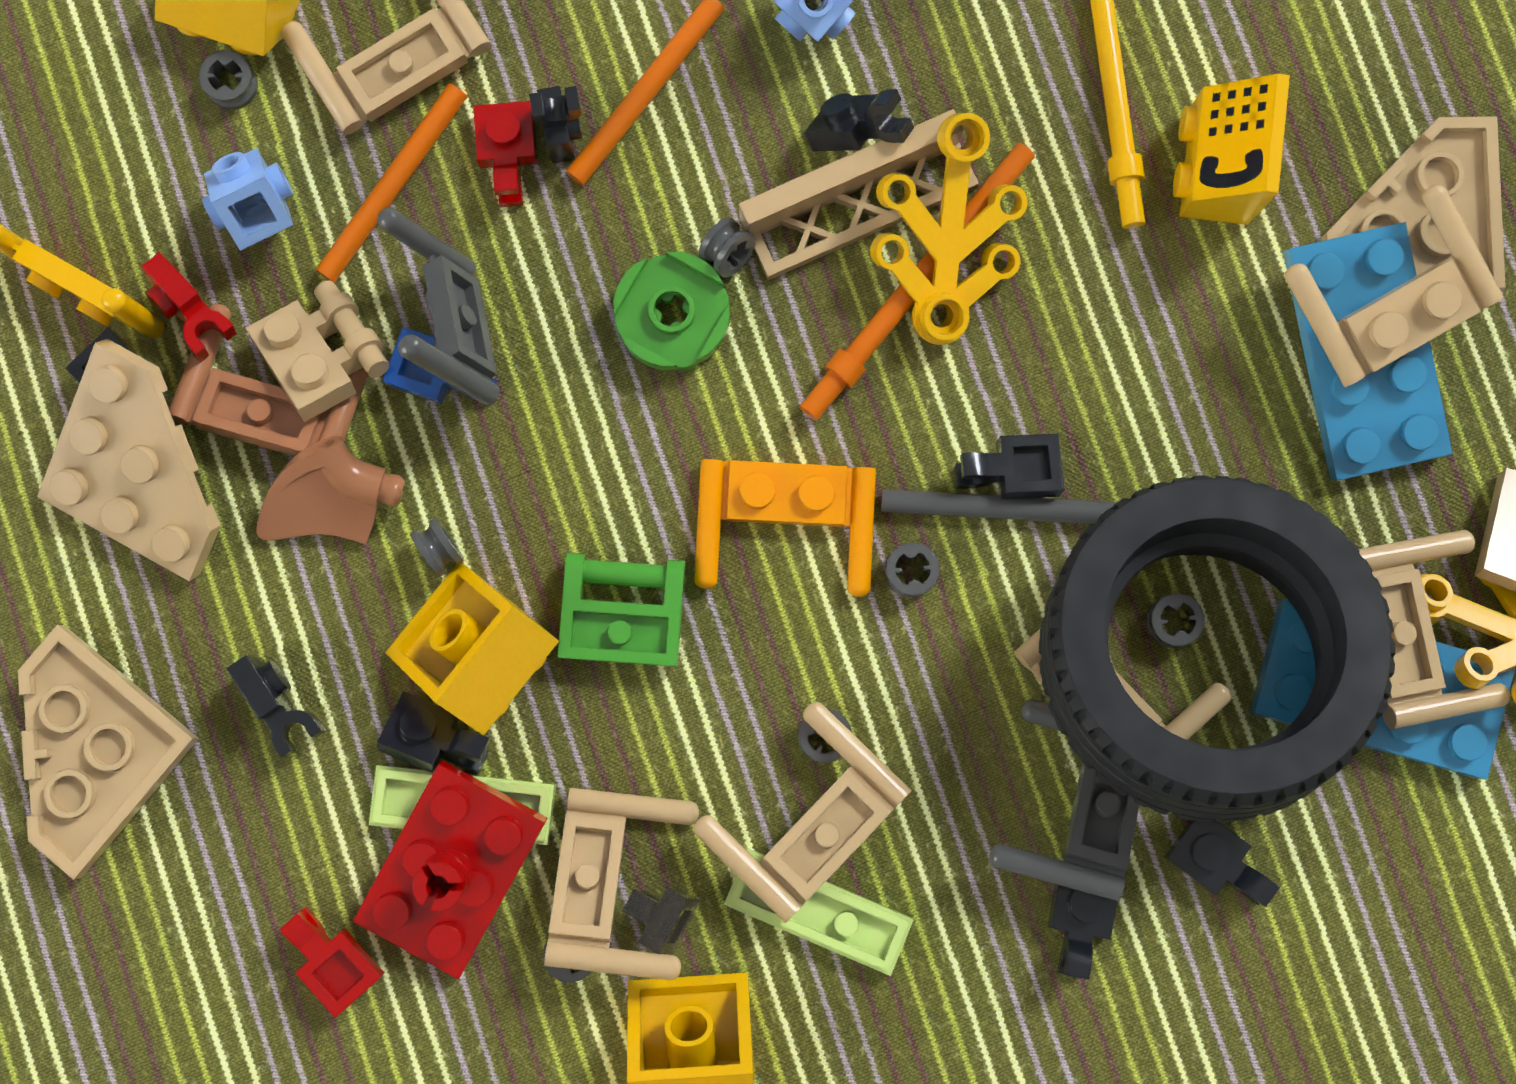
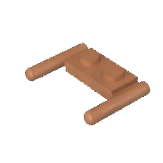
M213 304L209 307L211 310L220 312L230 321L231 312L226 306ZM213 329L206 330L200 335L199 340L205 346L209 356L200 363L192 353L190 354L169 406V411L175 423L182 425L191 424L199 430L291 456H296L307 447L333 436H340L345 441L368 378L364 368L348 376L357 394L304 422L282 387L215 368L210 370L223 337L220 332Z

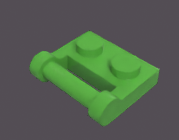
M568 552L565 562L557 658L678 667L686 561L668 560L667 565L586 560V554ZM585 583L665 589L664 605L583 600V588Z

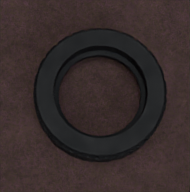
M1202 475L1193 476L1192 478H1176L1171 483L1160 482L1151 485L1149 488H1143L1134 492L1130 499L1123 498L1115 503L1113 507L1107 509L1099 516L1096 524H1091L1086 529L1067 558L1044 610L1045 615L1041 622L1039 653L1042 655L1039 668L1044 694L1051 699L1048 706L1056 720L1057 727L1061 734L1067 735L1070 738L1068 745L1073 752L1077 753L1088 769L1093 768L1097 771V777L1101 781L1109 784L1114 788V791L1122 796L1131 795L1134 803L1153 809L1155 812L1163 815L1170 811L1178 819L1210 823L1214 818L1221 823L1254 819L1259 814L1266 816L1294 804L1338 773L1363 748L1376 729V719L1378 720L1383 715L1387 699L1390 696L1392 688L1390 678L1394 675L1395 642L1391 637L1394 629L1392 620L1389 618L1390 610L1387 600L1380 592L1382 590L1378 579L1373 576L1371 566L1360 555V550L1356 545L1346 538V534L1338 526L1333 525L1329 518L1320 511H1315L1311 505L1303 500H1297L1285 491H1277L1270 485L1256 484L1248 479L1238 477L1231 479L1228 476L1217 475L1215 478H1210ZM1179 555H1204L1222 558L1240 564L1264 577L1288 599L1303 621L1309 635L1315 659L1316 678L1306 705L1293 723L1285 730L1264 742L1249 747L1218 749L1188 741L1171 733L1147 716L1132 700L1117 677L1110 660L1108 631L1115 603L1122 590L1134 576L1153 562Z

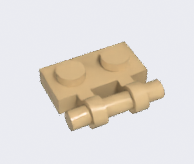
M324 281L315 288L314 295L321 306L314 313L307 315L299 301L296 300L246 327L252 342L304 422L357 394L352 381L348 377L350 374L364 368L371 378H377L385 374L389 369V363L382 354L384 349L383 343L373 329L363 326L358 318L359 308L348 293L340 292L332 281ZM339 331L345 343L344 346L332 352L324 339Z

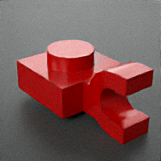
M530 101L473 105L476 155L480 169L493 168L495 195L499 196L500 207L523 206L520 165L537 164L535 121L532 115Z
M160 252L141 266L151 286L145 291L147 298L167 320L176 314L184 323V341L192 355L200 363L209 356L205 346L199 340L200 335L204 331L217 330L227 341L237 334L233 324L220 312L211 310L201 300L199 293Z
M307 906L279 929L308 959L295 974L335 1018L385 973L345 928L331 940L326 935V931L320 921Z

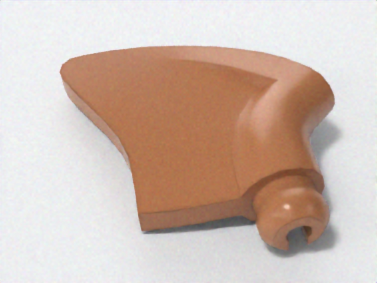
M340 436L321 440L297 454L275 478L261 507L256 533L263 540H280L305 535L324 534L335 535L366 544L374 525L379 502L391 507L400 504L405 481L400 475L386 474V468L378 467L356 458L349 451Z

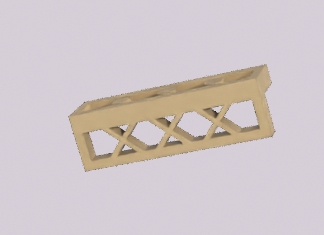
M952 109L914 126V129L904 143L879 141L739 203L740 221L744 230H748L756 238L754 252L767 280L769 281L904 221L896 210L888 211L866 203L873 185L879 183L888 174H903L901 172L916 166L913 177H908L913 180L917 191L926 194L919 197L920 201L927 210L940 205L943 187L941 188L919 180L926 161L943 154L937 142L938 130L941 123L947 117L956 114L955 110ZM961 126L956 127L951 135L952 143L958 149L961 148L959 142L964 130ZM971 167L968 192L977 189L979 184ZM895 181V183L903 185L900 181ZM864 189L860 200L849 196ZM833 202L856 210L849 229L837 234L814 226L820 209ZM811 213L807 223L796 220L799 217ZM862 213L874 217L858 224ZM781 225L803 233L797 251L776 261H773L761 235ZM810 236L822 240L806 247Z

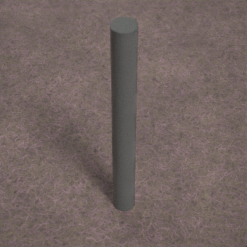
M882 489L880 512L1096 524L1099 516L1117 502L1054 498L1001 499V495Z

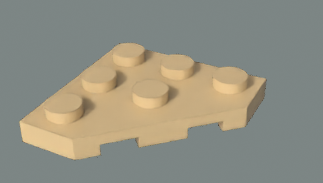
M1497 117L1437 118L1320 238L1321 241L1406 222L1416 274L1419 275L1443 260L1453 257L1422 200V195L1426 189L1433 185H1442L1450 195L1500 291L1505 289Z
M109 339L95 342L37 497L180 577L191 581L201 575L221 525L213 504L206 505L195 478L194 472L199 470L183 427L182 425L175 426L162 392L168 389L160 368Z
M56 625L18 670L19 695H24L26 731H21L24 780H29L31 816H26L28 842L75 880L82 878L199 738L68 627Z

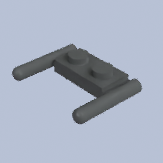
M391 207L384 208L378 214V226L430 261L423 266L427 286L425 298L432 314L436 340L433 346L416 335H406L399 342L398 350L400 355L482 404L492 405L500 395V388L490 380L491 377L497 375L479 280L474 277L476 271L475 263L396 209Z
M1029 699L1023 704L1021 715L1026 722L1060 731L1054 716L1051 714L1048 703ZM1082 762L1063 854L1064 861L1008 845L997 844L990 852V863L998 869L1119 902L1124 890L1125 871L1128 869L1139 804L1134 803L1131 795L1122 796L1114 791L1113 787L1105 784L1097 777L1098 773L1095 769H1088Z

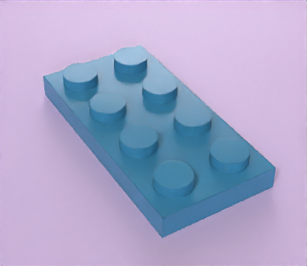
M1406 222L1283 250L1286 269L1298 263L1308 267L1337 322L1417 276ZM1292 293L1330 480H1343L1453 454L1430 341L1381 369L1367 374L1358 382L1344 387Z
M1282 599L1278 602L1249 713L1290 725L1301 713L1312 692L1316 678L1315 659L1311 641L1303 621L1288 599ZM1436 642L1446 688L1441 689L1442 694L1470 689L1458 680L1454 671L1455 662L1467 650ZM1470 661L1473 670L1483 675L1481 667L1477 663ZM1515 667L1497 674L1486 685L1501 683L1510 691ZM1506 706L1397 729H1389L1382 715L1378 720L1376 719L1377 727L1364 746L1472 778L1487 780Z

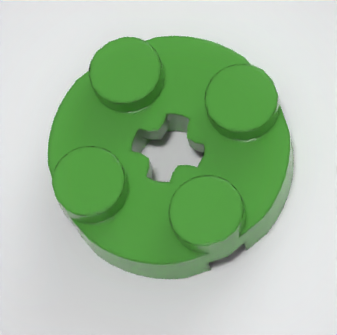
M666 252L665 256H656L650 260L645 258L635 263L620 280L614 295L615 325L626 349L640 362L659 370L683 372L694 369L699 363L709 359L719 349L729 329V298L719 274L707 262L688 253ZM675 297L684 301L682 311L687 315V318L682 323L674 321L670 326L662 324L663 316L656 309L657 305L661 301L671 304Z

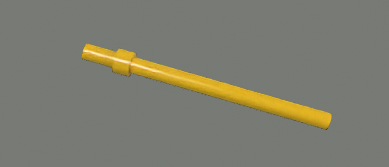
M1090 0L1112 157L1107 160L1110 185L1117 187L1122 228L1133 229L1146 224L1140 182L1145 179L1142 155L1135 153L1114 0Z

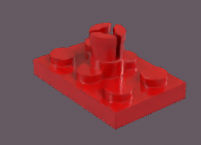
M442 760L435 769L352 922L459 980L548 818Z

